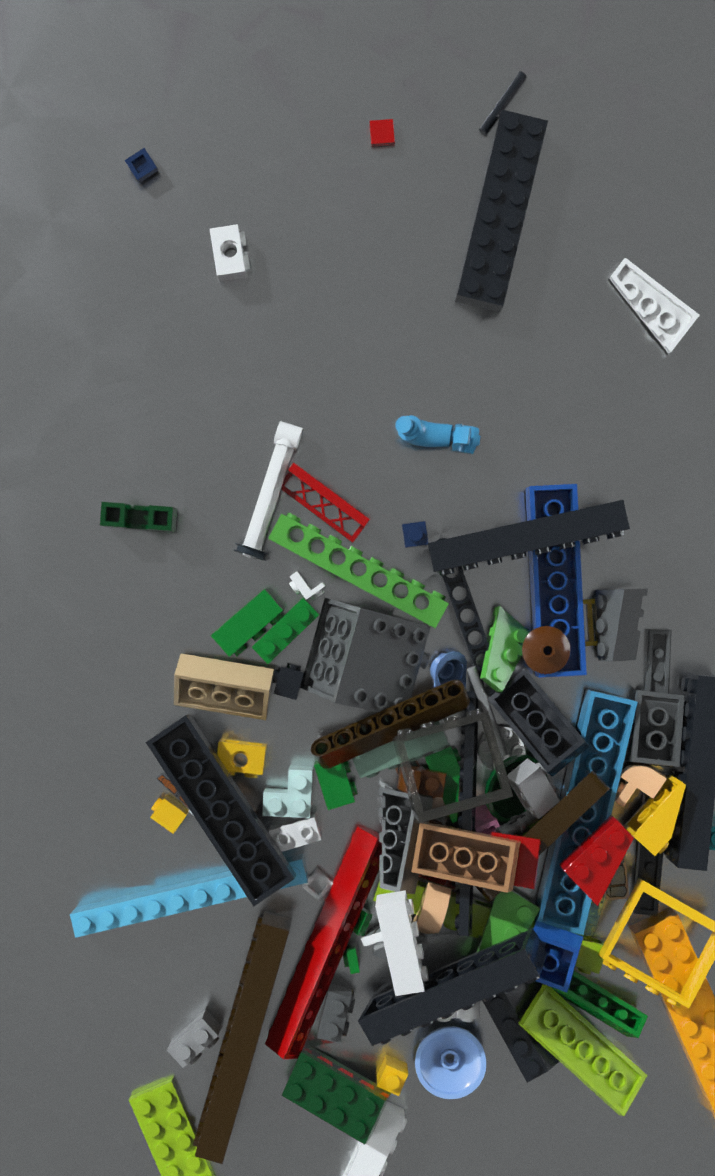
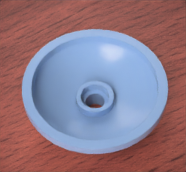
M454 1026L441 1027L430 1032L418 1046L415 1056L416 1073L421 1084L431 1094L444 1099L462 1098L472 1093L482 1082L486 1072V1055L480 1041L469 1031ZM447 1054L454 1055L452 1059L445 1058Z

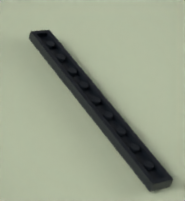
M467 691L470 703L466 709L462 710L465 711V720L461 722V734L465 735L464 744H461L460 757L464 759V768L460 769V782L463 783V792L459 793V806L462 807V816H459L458 829L475 832L479 701L475 692ZM460 883V889L456 891V904L460 905L459 914H456L455 928L459 929V936H469L472 934L473 885Z

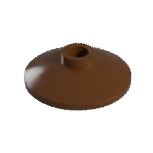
M541 626L533 629L525 637L522 645V655L524 661L532 670L541 674H551L559 671L566 665L570 656V644L565 634L559 629L551 626ZM546 646H550L552 649L549 655H545L543 652Z

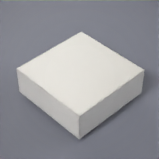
M316 867L309 875L308 883H304L301 886L315 899L320 901L331 889L333 880Z

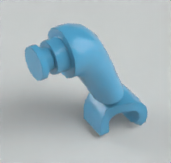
M412 415L402 416L396 421V429L399 436L412 445L450 447L451 442H453V451L473 454L476 447L480 445L481 436L477 427L456 424L455 430H453V425L427 422Z

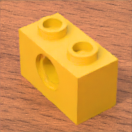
M220 739L217 755L230 775H235V772L244 773V776L248 778H258V775H263L265 770L267 744ZM242 753L246 755L247 763L244 765L238 764L235 760L236 754Z

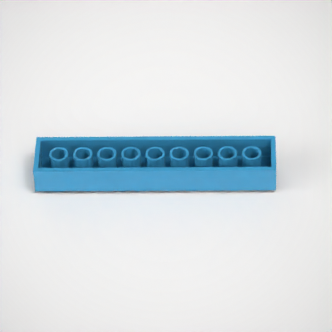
M590 689L585 690L576 731L586 741L589 748L568 764L560 801L592 771L610 789L549 846L536 905L540 907V910L534 919L535 922L540 921L572 933L584 935L592 900L566 874L559 864L612 815L638 703L635 700Z

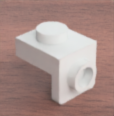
M298 571L290 576L292 580L289 583L297 595L301 592L306 600L311 597L314 601L325 593L322 590L326 586L323 582L311 590Z

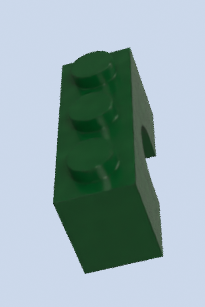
M101 502L100 526L176 532L177 508Z

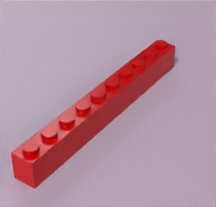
M357 827L352 835V841L342 859V864L324 901L319 918L315 922L310 939L306 943L302 958L296 966L293 979L287 987V993L278 1009L275 1021L268 1032L265 1045L283 1060L299 1058L380 869L379 855L382 854V843L379 842V833L370 828Z

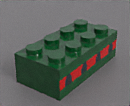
M309 1045L300 1053L281 1096L365 1145L371 1138L391 1093L377 1087L376 1083Z

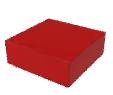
M393 119L372 120L369 122L371 147L395 145Z

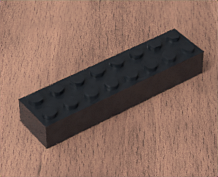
M507 110L501 111L455 302L501 312L507 294L548 120Z
M624 500L430 542L428 543L433 571L439 572L440 576L455 573L454 568L462 566L464 571L478 568V563L487 561L489 566L502 563L503 557L511 556V560L527 557L526 552L535 551V555L551 552L550 547L559 546V550L574 547L576 541L582 540L583 545L600 541L599 536L606 535L607 539L621 537L625 535V530L630 529Z
M686 672V676L682 678L681 690L684 691L683 695L685 697L680 767H676L675 771L672 772V776L682 781L686 787L672 838L668 841L669 845L664 851V855L677 868L707 871L715 800V675Z
M190 714L185 715L145 742L253 907L295 879L296 873Z
M529 929L428 973L429 981L425 982V992L395 996L393 988L371 998L358 1022L372 1046L379 1043L382 1045L386 1044L395 1036L400 1034L401 1036H406L414 1028L419 1026L425 1028L438 1018L446 1019L452 1016L455 1011L460 1009L468 1010L481 1000L487 1002L498 993L503 991L508 993L515 990L522 983L530 984L535 982L540 977L547 952L534 929Z

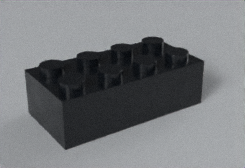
M525 669L506 684L503 692H495L488 698L551 777L589 748L586 741Z

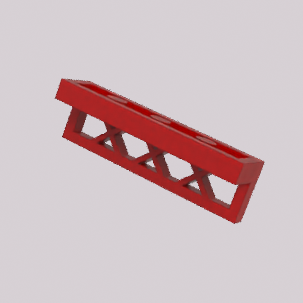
M293 463L288 469L289 472L284 478L281 490L353 543L370 519ZM294 475L301 481L302 490L292 492L285 485ZM304 484H306L311 489L305 490ZM301 493H302V494H303V499H301V498H300L299 496H297L296 494H301ZM305 493H318L321 504L309 505L306 502ZM323 498L330 503L323 504ZM334 505L338 508L339 518L329 520L325 517L324 507ZM321 507V509H322V514H321L319 511H317L315 508ZM341 511L348 517L342 518ZM354 520L360 526L351 536L344 531L343 521ZM340 521L341 528L333 522Z

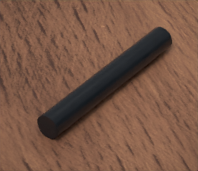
M519 71L479 128L483 135H487L499 118L501 111L506 108L527 78L526 74L522 71Z

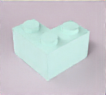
M290 765L288 789L265 788L262 816L310 818L313 766Z

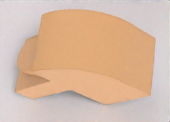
M631 764L621 772L620 777L626 780V782L619 783L615 802L624 807L636 788L654 799L667 778L663 773L648 764Z
M428 882L423 891L420 908L413 922L417 921L418 930L421 933L435 934L440 932L452 889Z

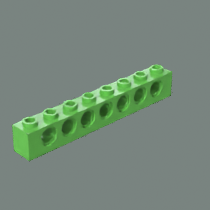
M289 512L287 516L280 515L268 537L269 540L436 629L449 604L444 601L446 596L437 591H433L431 594L423 590L425 585L414 579L411 583L404 580L405 574L394 568L391 571L382 568L384 563L373 557L370 560L361 556L363 554L362 551L353 546H350L349 549L341 546L342 541L332 535H329L328 538L320 534L321 529L310 523L308 527L300 524L301 519ZM295 529H300L304 533V538L300 542H293L291 539V533ZM321 540L324 542L325 549L322 553L317 554L312 551L311 545L314 541ZM337 551L343 552L346 556L345 562L341 565H337L332 561V555ZM358 562L364 563L367 569L366 573L362 576H357L353 573V566ZM378 573H382L387 577V583L383 587H377L374 584V576ZM402 584L407 587L408 593L404 598L396 597L394 590L397 585ZM425 596L428 599V606L425 609H418L416 607L415 601L417 597Z

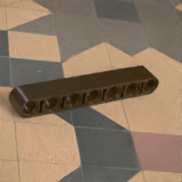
M452 680L315 740L311 745V753L322 768H332L466 709L470 703V698L461 681Z
M594 771L590 772L533 826L524 837L541 839L540 855L610 788ZM475 886L489 902L501 892Z

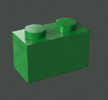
M317 761L314 762L327 809L331 810L354 803L355 795H358L355 781L350 782L348 773L351 772L349 762H343L329 769L322 768Z

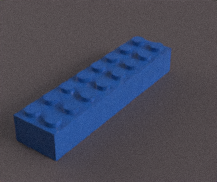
M577 484L529 486L525 488L527 521L578 510ZM576 541L574 547L559 550V546L550 547L551 552L535 555V551H530L532 630L541 626L557 628L565 634L570 644V656L562 669L551 674H541L535 671V676L540 678L587 675L580 541ZM546 646L543 652L545 655H549L552 649L550 646Z

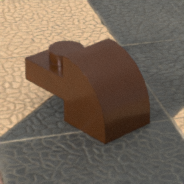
M401 763L397 789L414 795L424 794L443 798L447 773Z

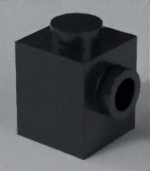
M287 662V666L282 665L280 670H275L272 683H275L276 686L273 694L297 700L305 672L300 670V665Z

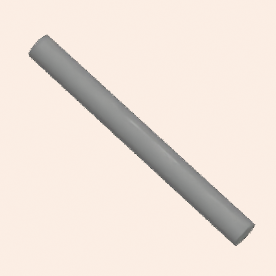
M476 666L467 669L468 675L499 757H504L508 755V751Z

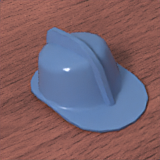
M456 651L438 654V657L434 659L430 667L434 688L452 680H459L466 689L467 660L463 654Z

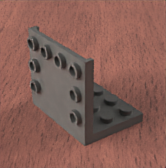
M325 598L300 688L337 704L375 712L383 711L412 697L431 626Z

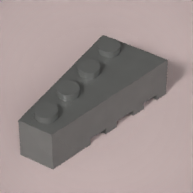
M379 787V796H382V807L379 808V818H382V832H379V842L382 843V854L379 855L380 888L394 892L406 890V894H415L419 874L411 871L419 824L429 822L433 798Z

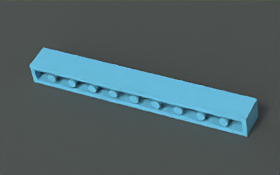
M304 854L286 857V860L296 873V877L280 889L308 883L309 875ZM227 871L79 906L72 911L70 918L76 938L247 896L232 873Z

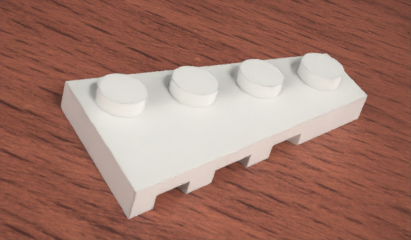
M626 258L623 259L609 278L668 354L672 352L699 317L698 313Z

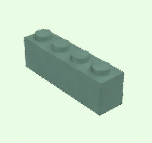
M440 720L357 756L352 761L360 778H372L378 775L379 771L386 768L392 770L407 760H419L425 753L442 751L446 745H449L448 737Z

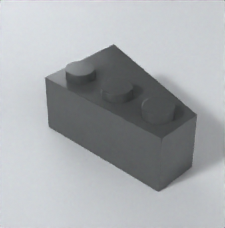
M648 588L596 590L598 661L636 660L641 633L637 628L639 617L644 615L641 604L643 596H647Z

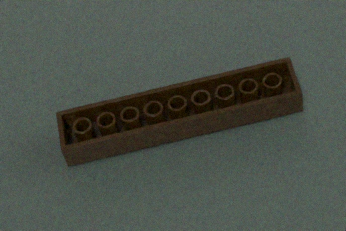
M268 911L264 912L263 918L258 917L253 933V938L257 940H252L246 961L250 963L245 962L239 982L242 985H239L193 1142V1146L197 1147L195 1157L223 1164L290 931L292 918Z

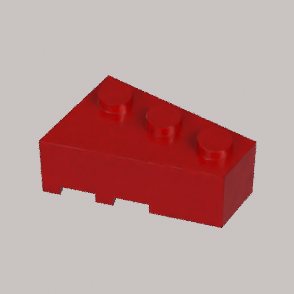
M610 815L559 865L598 906L634 837L617 819Z

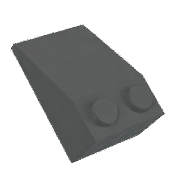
M636 690L635 701L638 703L626 750L625 762L680 767L685 695Z

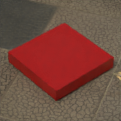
M491 832L493 836L521 841L514 886L535 889L541 839Z

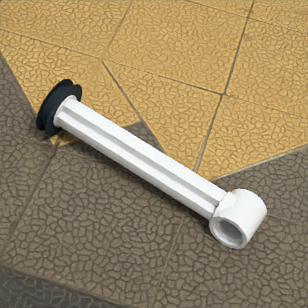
M282 421L278 425L274 438V444L276 445L244 543L242 545L235 543L238 546L236 550L233 549L244 557L266 561L263 558L268 553L263 552L261 549L293 451L297 450L303 433V428Z

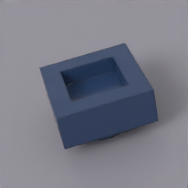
M145 148L125 160L138 183L158 171Z
M425 521L402 524L405 548L428 545Z

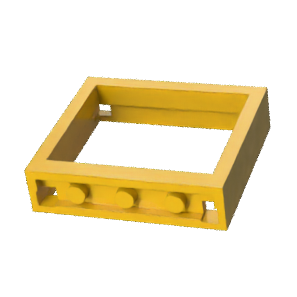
M638 878L598 955L604 959L602 964L614 971L617 967L625 971L623 976L635 983L638 980L647 984L645 988L658 996L661 992L668 996L667 1001L674 1006L680 1008L681 1005L690 1008L715 960V921ZM643 892L713 931L681 993L611 954Z

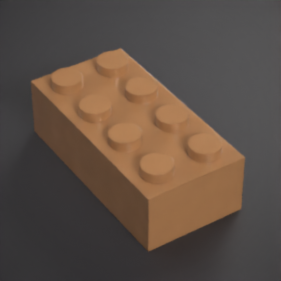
M423 822L419 824L411 872L509 893L513 891L521 841Z

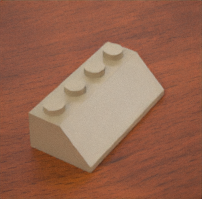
M180 654L174 674V705L266 720L274 669Z

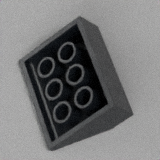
M536 981L530 984L522 983L515 990L508 993L505 991L498 993L490 1001L484 1002L482 1000L527 1083L548 1072L560 1062L518 1024L543 985Z

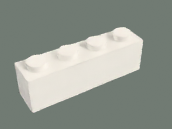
M406 890L377 895L375 907L395 996L425 992V982L429 981L427 967L422 966L421 959H424L422 944H417L416 937L419 936L417 921L413 922L411 914H414L412 899H407Z
M389 1101L387 1102L371 1138L365 1145L358 1141L343 1176H383L387 1167L386 1159L389 1154L392 1155L397 1145V1140L395 1139L399 1132L402 1133L407 1123L404 1108Z

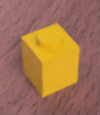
M167 794L163 800L159 797L151 808L154 813L150 818L174 834L189 813V809Z
M385 1055L376 1075L377 1087L399 1096L408 1077L407 1063Z

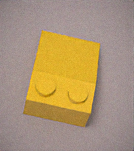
M672 775L667 777V780L654 799L649 797L623 826L654 856L665 851L669 845L668 841L672 838L686 787L682 781Z

